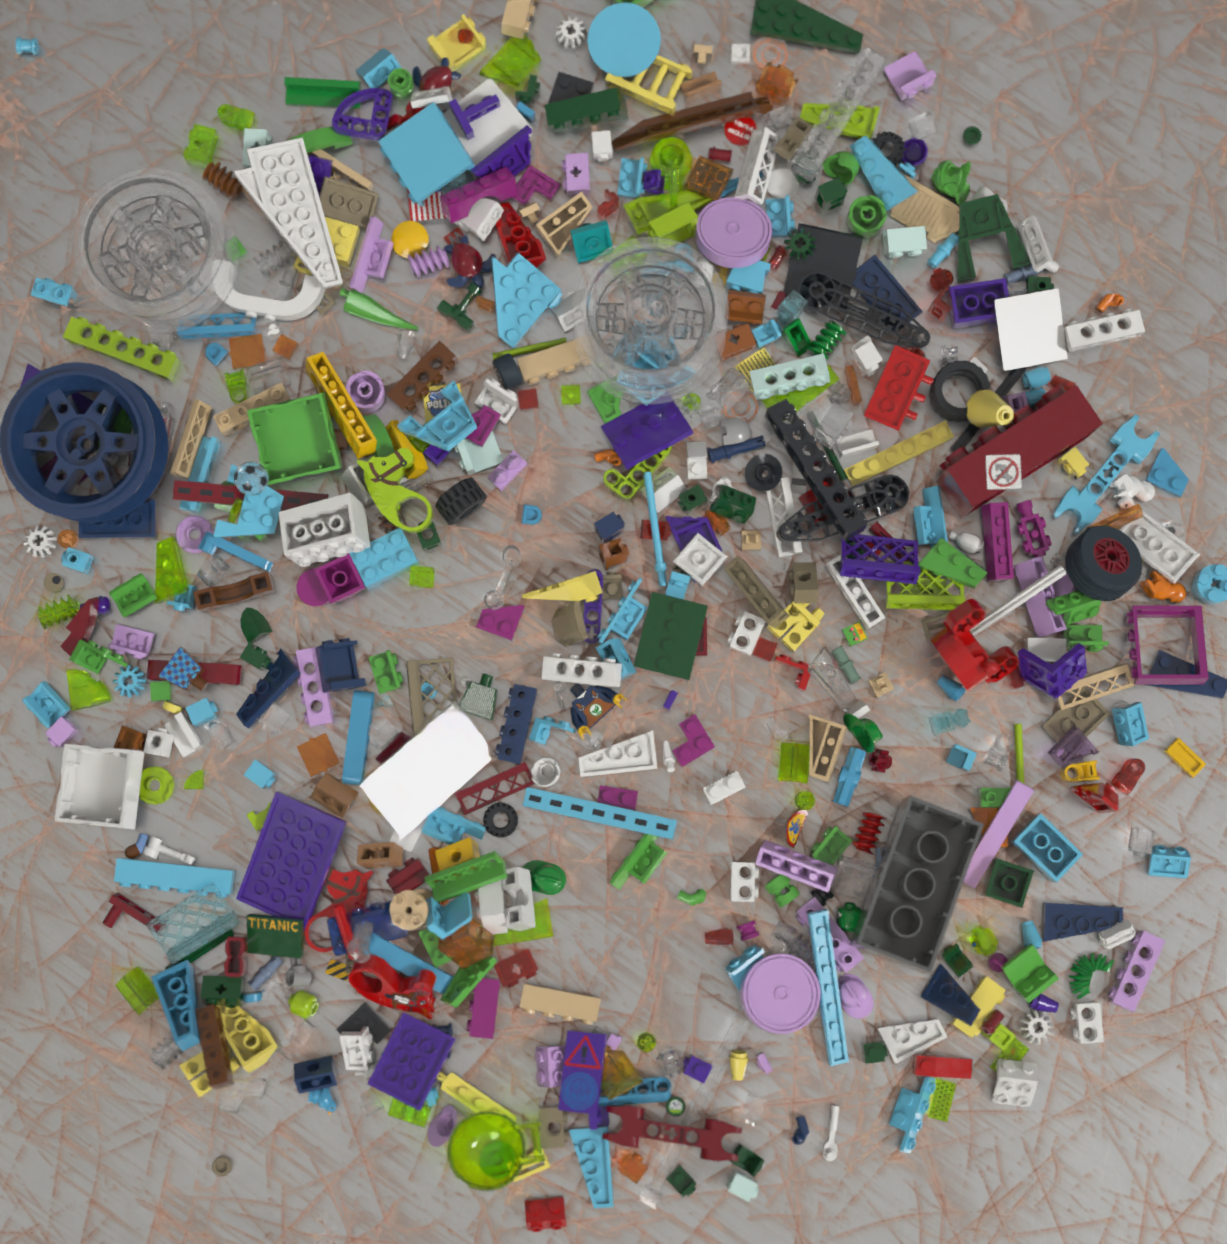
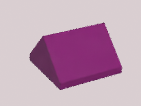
M349 553L344 557H339L314 569L330 604L350 599L365 589V585Z

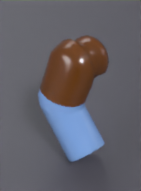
M140 833L137 842L126 848L125 856L132 859L141 855L146 846L148 836Z

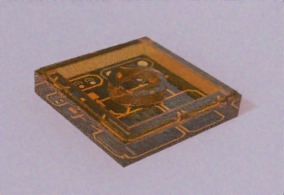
M699 155L684 184V188L714 201L719 200L733 175L734 169Z

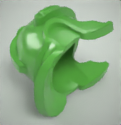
M951 160L942 161L931 177L935 188L944 195L954 197L957 205L965 202L970 192L967 176L971 171V162L968 161L966 164L961 165V167H957Z

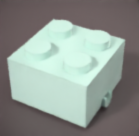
M925 226L882 230L884 256L889 255V259L900 258L903 254H908V257L919 256L927 249Z

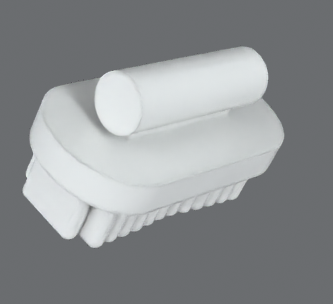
M1124 919L1123 923L1118 922L1116 926L1114 925L1112 928L1100 931V945L1103 948L1111 949L1136 936L1135 927L1130 920Z

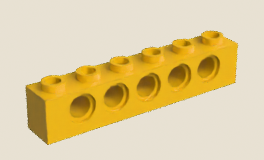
M320 352L307 357L305 371L318 393L325 392L329 411L357 458L360 459L375 453L377 439L325 353Z

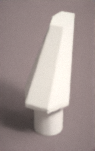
M663 741V764L667 767L668 772L675 771L674 764L676 761L669 742Z
M378 1061L372 1063L369 1070H355V1076H365V1079L369 1078Z

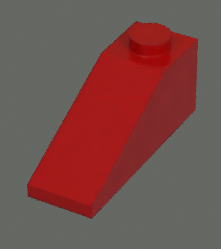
M914 1054L912 1073L919 1076L971 1079L973 1059Z

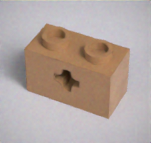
M394 842L358 845L357 864L366 869L402 866L403 847Z

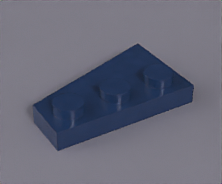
M940 964L921 998L971 1027L981 1010L946 968Z

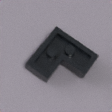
M366 1002L336 1029L341 1034L342 1032H361L363 1027H368L372 1040L376 1044L392 1031Z

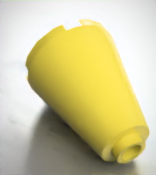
M991 390L976 391L967 402V418L976 427L987 428L996 425H1007L1013 419L1014 412L1012 408Z

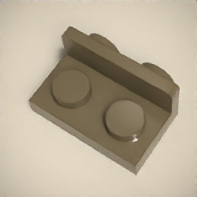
M610 571L603 575L602 600L622 599V574H618L617 571Z

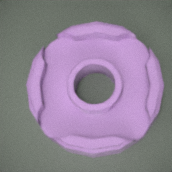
M196 515L188 516L177 526L175 532L176 541L188 553H202L204 551L198 549V546L205 532L208 531L214 534V529L205 518ZM193 530H199L200 536L196 540L190 538V533Z

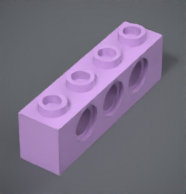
M315 647L297 650V656H294V663L301 672L297 680L299 686L303 688V693L300 696L302 705H306L307 710L304 713L305 723L309 724L310 727L333 724L334 717L329 692L323 693ZM308 664H314V671L307 674L305 667ZM316 682L318 689L316 692L311 693L309 685ZM320 701L321 709L316 712L313 711L312 704Z
M767 840L761 846L755 863L758 866L829 892L838 871V867Z
M1139 930L1138 933L1136 932V936L1132 939L1133 946L1131 951L1128 950L1125 954L1124 961L1126 962L1124 967L1119 969L1116 975V979H1118L1116 985L1112 986L1108 993L1110 997L1109 1002L1131 1012H1134L1165 943V940L1143 930ZM1145 947L1147 954L1142 958L1139 955V950ZM1133 965L1139 967V972L1135 976L1131 973ZM1125 983H1130L1131 985L1129 993H1125L1123 990Z

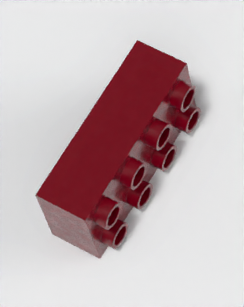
M1059 384L1041 397L1042 399L1034 404L1037 409L1036 412H1033L1031 407L1026 405L1014 413L1013 419L1009 424L1003 425L1006 430L1001 433L996 425L977 437V441L971 445L974 450L972 453L969 454L963 446L945 458V461L939 465L943 474L937 479L936 483L940 486V489L960 519H963L1008 490L987 489V455H1020L1022 481L1087 439L1103 424L1077 385L1066 392L1063 386Z

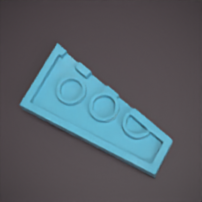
M864 136L850 145L876 196L884 203L886 211L919 192L895 168L894 164L883 155L881 150L868 136Z

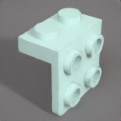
M493 431L483 448L467 438H464L454 447L456 453L460 452L462 459L459 462L462 471L467 470L468 475L503 462Z

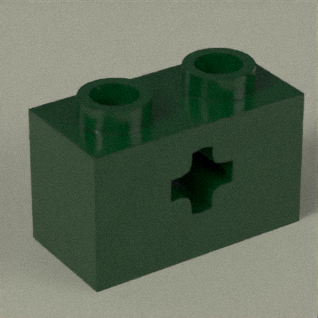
M203 975L200 995L202 1004L205 1006L214 1004L227 1008L242 1006V994L244 993L245 985L243 978Z

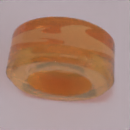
M66 529L59 533L57 541L65 549H68V547L74 548L78 543V537L75 532Z

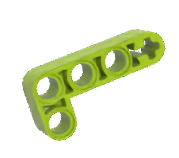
M672 446L661 451L659 457L657 454L650 457L656 461L654 466H648L645 462L646 460L636 464L626 477L615 469L607 470L603 475L604 485L623 501L631 500L645 484L644 478L641 481H637L633 478V475L637 472L642 474L644 472H651L652 476L670 455ZM609 475H615L617 481L609 483L606 478ZM629 487L632 490L631 494L623 495L621 493L622 488Z

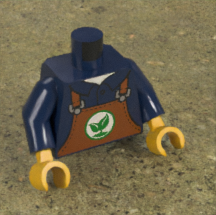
M576 683L570 689L576 697L571 703L572 707L570 709L572 724L578 731L581 739L585 740L583 737L584 733H589L591 736L590 729L616 705L622 708L619 702L621 700L627 702V699L611 688L600 685L593 687L591 685L584 690L579 683Z

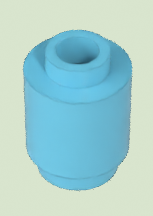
M1040 366L1024 372L1021 381L1024 388L1033 390L1051 381V375L1047 367L1042 368Z

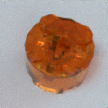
M768 62L756 81L757 87L755 91L760 95H766L771 98L774 104L781 105L782 102H788L799 83V79H794V73L785 66L778 64L776 67L772 65V62Z

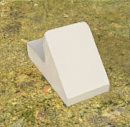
M686 442L688 480H707L706 442Z

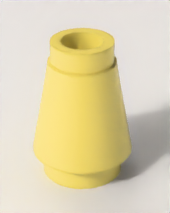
M733 1050L731 1055H729L733 1080H743L749 1058L746 1051Z

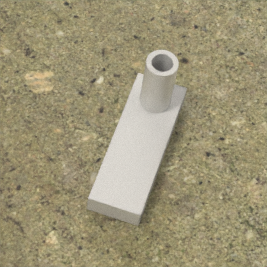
M1031 215L1017 224L1033 269L1036 272L1046 269L1051 273H1055L1059 265L1052 260L1037 218Z

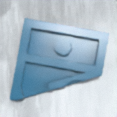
M1161 448L1145 481H1149L1152 485L1180 498L1189 479L1167 451Z

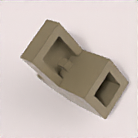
M797 117L790 124L785 135L776 144L773 151L789 161L802 147L813 126Z

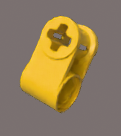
M1097 760L1064 766L1060 771L1061 779L1065 782L1100 780L1096 770ZM1069 768L1073 769L1075 773L1072 779L1067 775Z

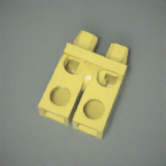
M793 601L785 608L790 617L776 629L770 625L766 627L779 640L793 625L794 627L780 641L792 653L820 624L819 621L825 614L818 607L810 613L806 609L810 603H794Z
M227 1043L228 1052H229V1051L231 1050V1048H230V1046H229L228 1043ZM203 1051L179 1065L188 1081L206 1070ZM236 1056L230 1060L232 1074L241 1066ZM206 1072L190 1082L199 1098L213 1089L209 1087Z

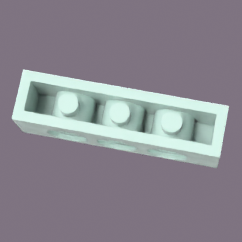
M824 354L749 371L755 399H767L777 394L785 395L790 391L805 390L811 386H822L830 382ZM807 372L813 373L811 375H805V373ZM788 377H794L792 380L786 379ZM770 381H775L774 384H768Z

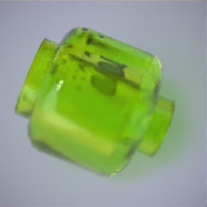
M980 926L972 931L973 935L969 941L978 955L985 957L997 950L999 941L991 928L983 929Z

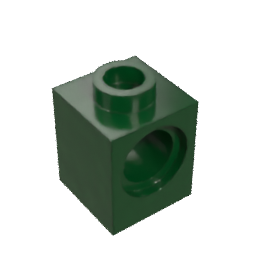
M433 521L424 531L417 533L424 552L442 545ZM426 530L433 532V536L430 539L423 538V533Z

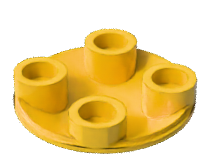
M405 221L395 227L392 232L391 241L394 243L393 249L398 255L404 258H408L407 255H410L414 258L416 252L419 256H422V250L427 249L429 237L426 229L420 223Z

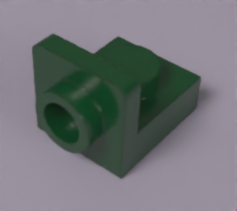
M680 1164L666 1177V1180L677 1190L682 1198L685 1195L689 1197L696 1190V1181Z

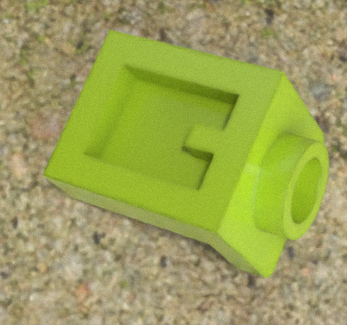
M1001 1023L996 1027L994 1034L987 1035L981 1030L980 1033L1003 1051L1015 1038V1035Z

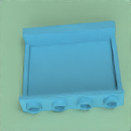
M434 102L378 141L382 146L380 148L381 153L391 161L389 163L391 169L400 175L399 182L404 188H408L410 192L408 194L409 198L414 204L418 203L420 206H424L423 200L466 170L471 172V169L476 166L441 109Z

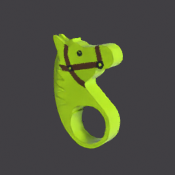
M400 448L387 457L373 456L368 462L357 460L358 465L364 470L365 483L375 505L392 524L409 533L422 532L431 524L433 509L429 501L421 494L400 486L404 470L410 468L415 461V457L409 449ZM409 499H419L427 506V518L417 527H407L399 519V512L397 510L400 509L401 503L403 504Z

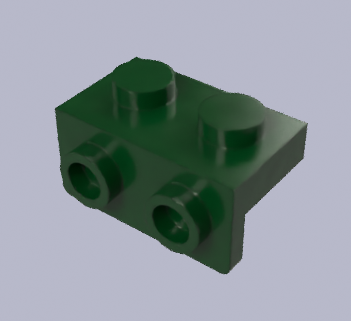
M722 484L719 495L711 504L710 511L745 524L754 513L756 497Z

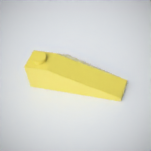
M217 1005L221 1010L226 1039L242 1067L248 1073H251L265 1064L278 1047L270 1032L239 1006L227 1008Z

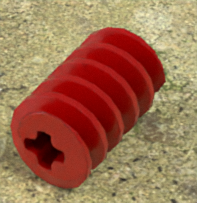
M863 812L862 815L867 819L860 820L864 827H857L861 834H855L854 837L859 841H853L852 844L857 850L874 855L870 848H877L872 842L879 841L875 834H882L878 827L885 826L880 820L886 818L871 812Z

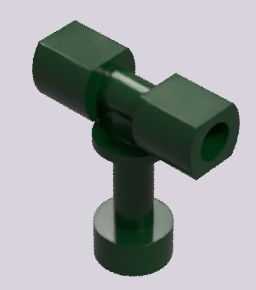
M471 282L466 288L468 293L459 305L454 304L452 306L443 299L437 307V311L447 318L450 316L456 320L457 325L467 332L473 326L474 321L466 316L465 308L474 296L478 298L483 292Z

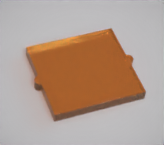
M262 334L229 338V355L231 356L233 369L266 365L264 353L266 348L263 345Z
M326 733L314 739L310 738L309 741L297 746L311 777L323 771L327 772V769L340 764Z

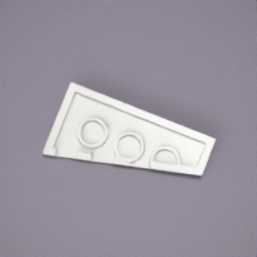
M653 730L579 757L580 777L657 769Z

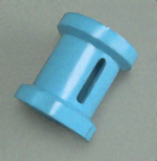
M16 38L17 54L22 52L33 53V55L38 54L37 38Z

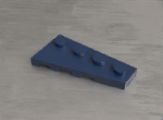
M1158 650L1148 675H1195V667L1189 662ZM1208 671V680L1204 685L1144 686L1223 699L1227 691V679Z

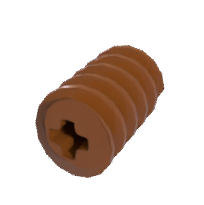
M214 162L209 163L203 172L202 179L208 180V183L214 185L216 189H220L221 193H226L228 198L236 199L243 190V186L236 177L232 178L233 171L231 170L226 173V166L220 169V162L215 165Z

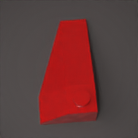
M509 202L499 204L504 211L500 219L495 223L505 266L518 252L537 268L546 260L541 242L538 238L534 237L531 229L528 226L526 227L519 214Z

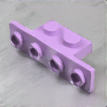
M372 216L367 225L366 234L350 283V288L360 293L364 291L368 276L384 277L394 244L390 240L379 239L383 222Z

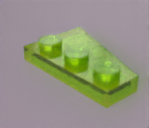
M171 536L156 543V604H161L189 591L176 537Z

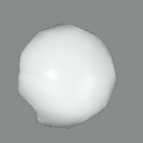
M543 757L537 760L531 768L532 781L538 786L549 787L559 780L560 767L558 762L552 758Z

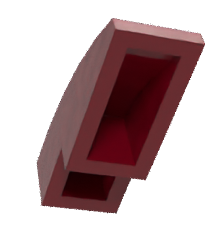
M97 597L88 599L65 627L71 633L60 647L70 657L79 640L88 642L93 632L99 608V599Z

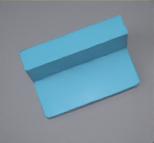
M382 48L355 71L364 79L369 88H378L388 79L392 70L401 68L391 52Z

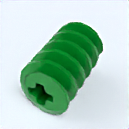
M829 320V323H825L824 328L820 330V335L815 336L816 341L813 340L811 346L807 347L806 350L811 356L824 354L825 359L828 360L829 357L826 353H833L830 347L837 348L838 346L835 341H842L839 335L846 336L847 334L839 324Z

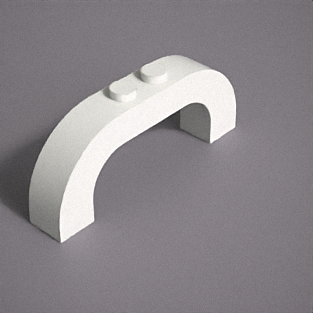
M215 259L212 261L211 282L215 292L229 308L239 313H246L245 316L249 318H257L259 316L272 322L275 319L284 321L301 319L313 312L324 296L325 289L314 276L305 275L300 293L288 301L240 294L233 287L235 266L232 262Z

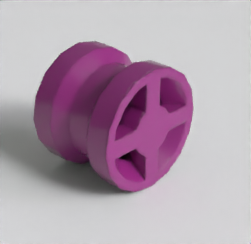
M755 920L736 926L737 930L741 932V941L760 935L759 931L755 929Z

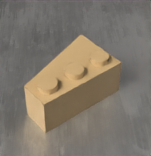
M507 0L502 19L501 34L523 39L525 32H529L531 24L529 18L534 16L535 6L533 5L538 0Z

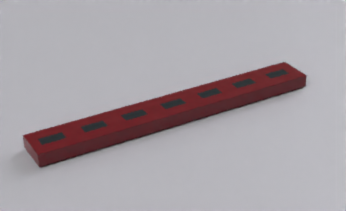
M174 480L172 500L242 506L246 491L243 489V486ZM273 489L284 496L280 510L292 509L328 499L329 494Z

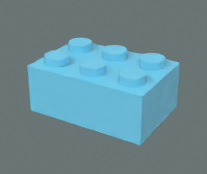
M400 528L370 542V547L362 552L349 553L368 590L419 565L403 530Z
M1041 813L1036 814L1010 841L1051 882H1058L1083 855Z

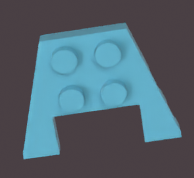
M454 380L441 390L442 396L451 403L424 426H421L410 415L397 425L398 430L446 451H450L476 430V423Z
M231 464L227 482L241 486L247 482L249 484L255 483L258 488L255 491H246L238 524L217 520L213 537L274 534L284 496L266 485L262 486L259 480ZM236 471L243 473L242 480L234 481Z

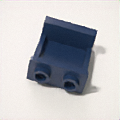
M350 638L338 640L339 642L333 643V640L323 641L322 645L315 647L323 693L358 689L366 686L365 678H359L353 649V646L358 644L357 640L350 641Z

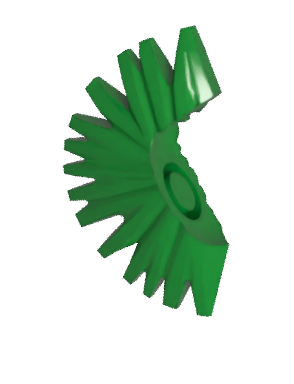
M1091 953V961L1088 960L1086 955H1083L1084 959L1079 957L1080 961L1075 960L1080 966L1073 963L1072 965L1075 968L1070 970L1079 975H1069V978L1077 980L1070 982V985H1075L1071 987V989H1076L1072 991L1073 994L1081 992L1076 998L1080 999L1091 993L1090 983L1093 973L1097 970L1109 972L1115 960H1111L1104 965L1107 956L1105 955L1102 958V954H1100L1095 962L1094 953Z

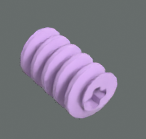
M437 245L436 252L429 248V254L422 250L421 257L416 252L414 259L407 255L413 275L416 273L418 277L421 276V270L428 274V268L435 272V266L442 270L443 263L447 268L449 267V260L444 245L443 250Z

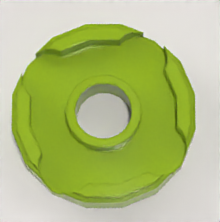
M157 766L144 769L141 775L140 799L154 805L162 804L170 799L175 788L174 778L171 773L165 768ZM153 780H158L160 783L157 791H153L150 788V783Z

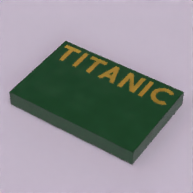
M248 914L247 953L303 958V919Z

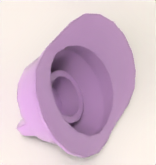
M853 974L840 976L838 978L842 1008L849 1016L855 1019H862L868 1016L873 1009L874 1001L865 984L858 976Z
M451 1105L443 1108L429 1125L427 1134L429 1143L434 1147H440L450 1138L461 1135L467 1117L456 1111Z

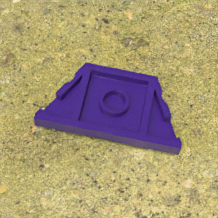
M528 125L523 127L472 168L471 172L475 176L484 177L507 167L514 176L531 163L529 134L532 133V129Z
M665 517L680 552L699 533L723 553L707 517Z

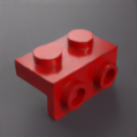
M564 1197L525 1201L527 1230L541 1232L543 1229L560 1230L562 1227H566Z

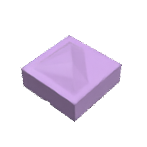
M760 1052L756 1055L758 1068L766 1074L770 1073L773 1069L765 1054Z

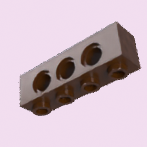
M439 340L386 395L404 414L408 411L411 412L417 406V402L430 393L429 388L434 384H439L444 378L443 375L455 368L458 361L456 355ZM435 362L442 363L439 368H432ZM423 375H427V376H428L427 381H425V382H420V381H419V379H420L421 376H423ZM408 389H415L413 395H406Z
M213 1004L195 1009L209 1087L216 1090L235 1085L220 1008Z

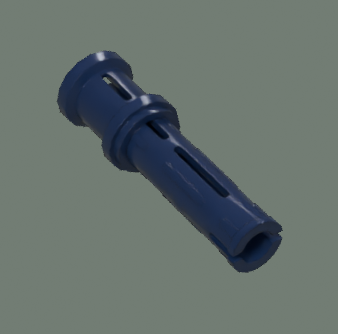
M760 435L741 443L724 445L723 443L722 446L713 449L709 447L707 448L711 464H715V461L725 458L729 460L732 458V455L766 447V443L763 441L764 437Z

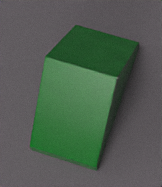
M799 318L782 329L781 336L797 357L807 352L806 349L811 346V340Z

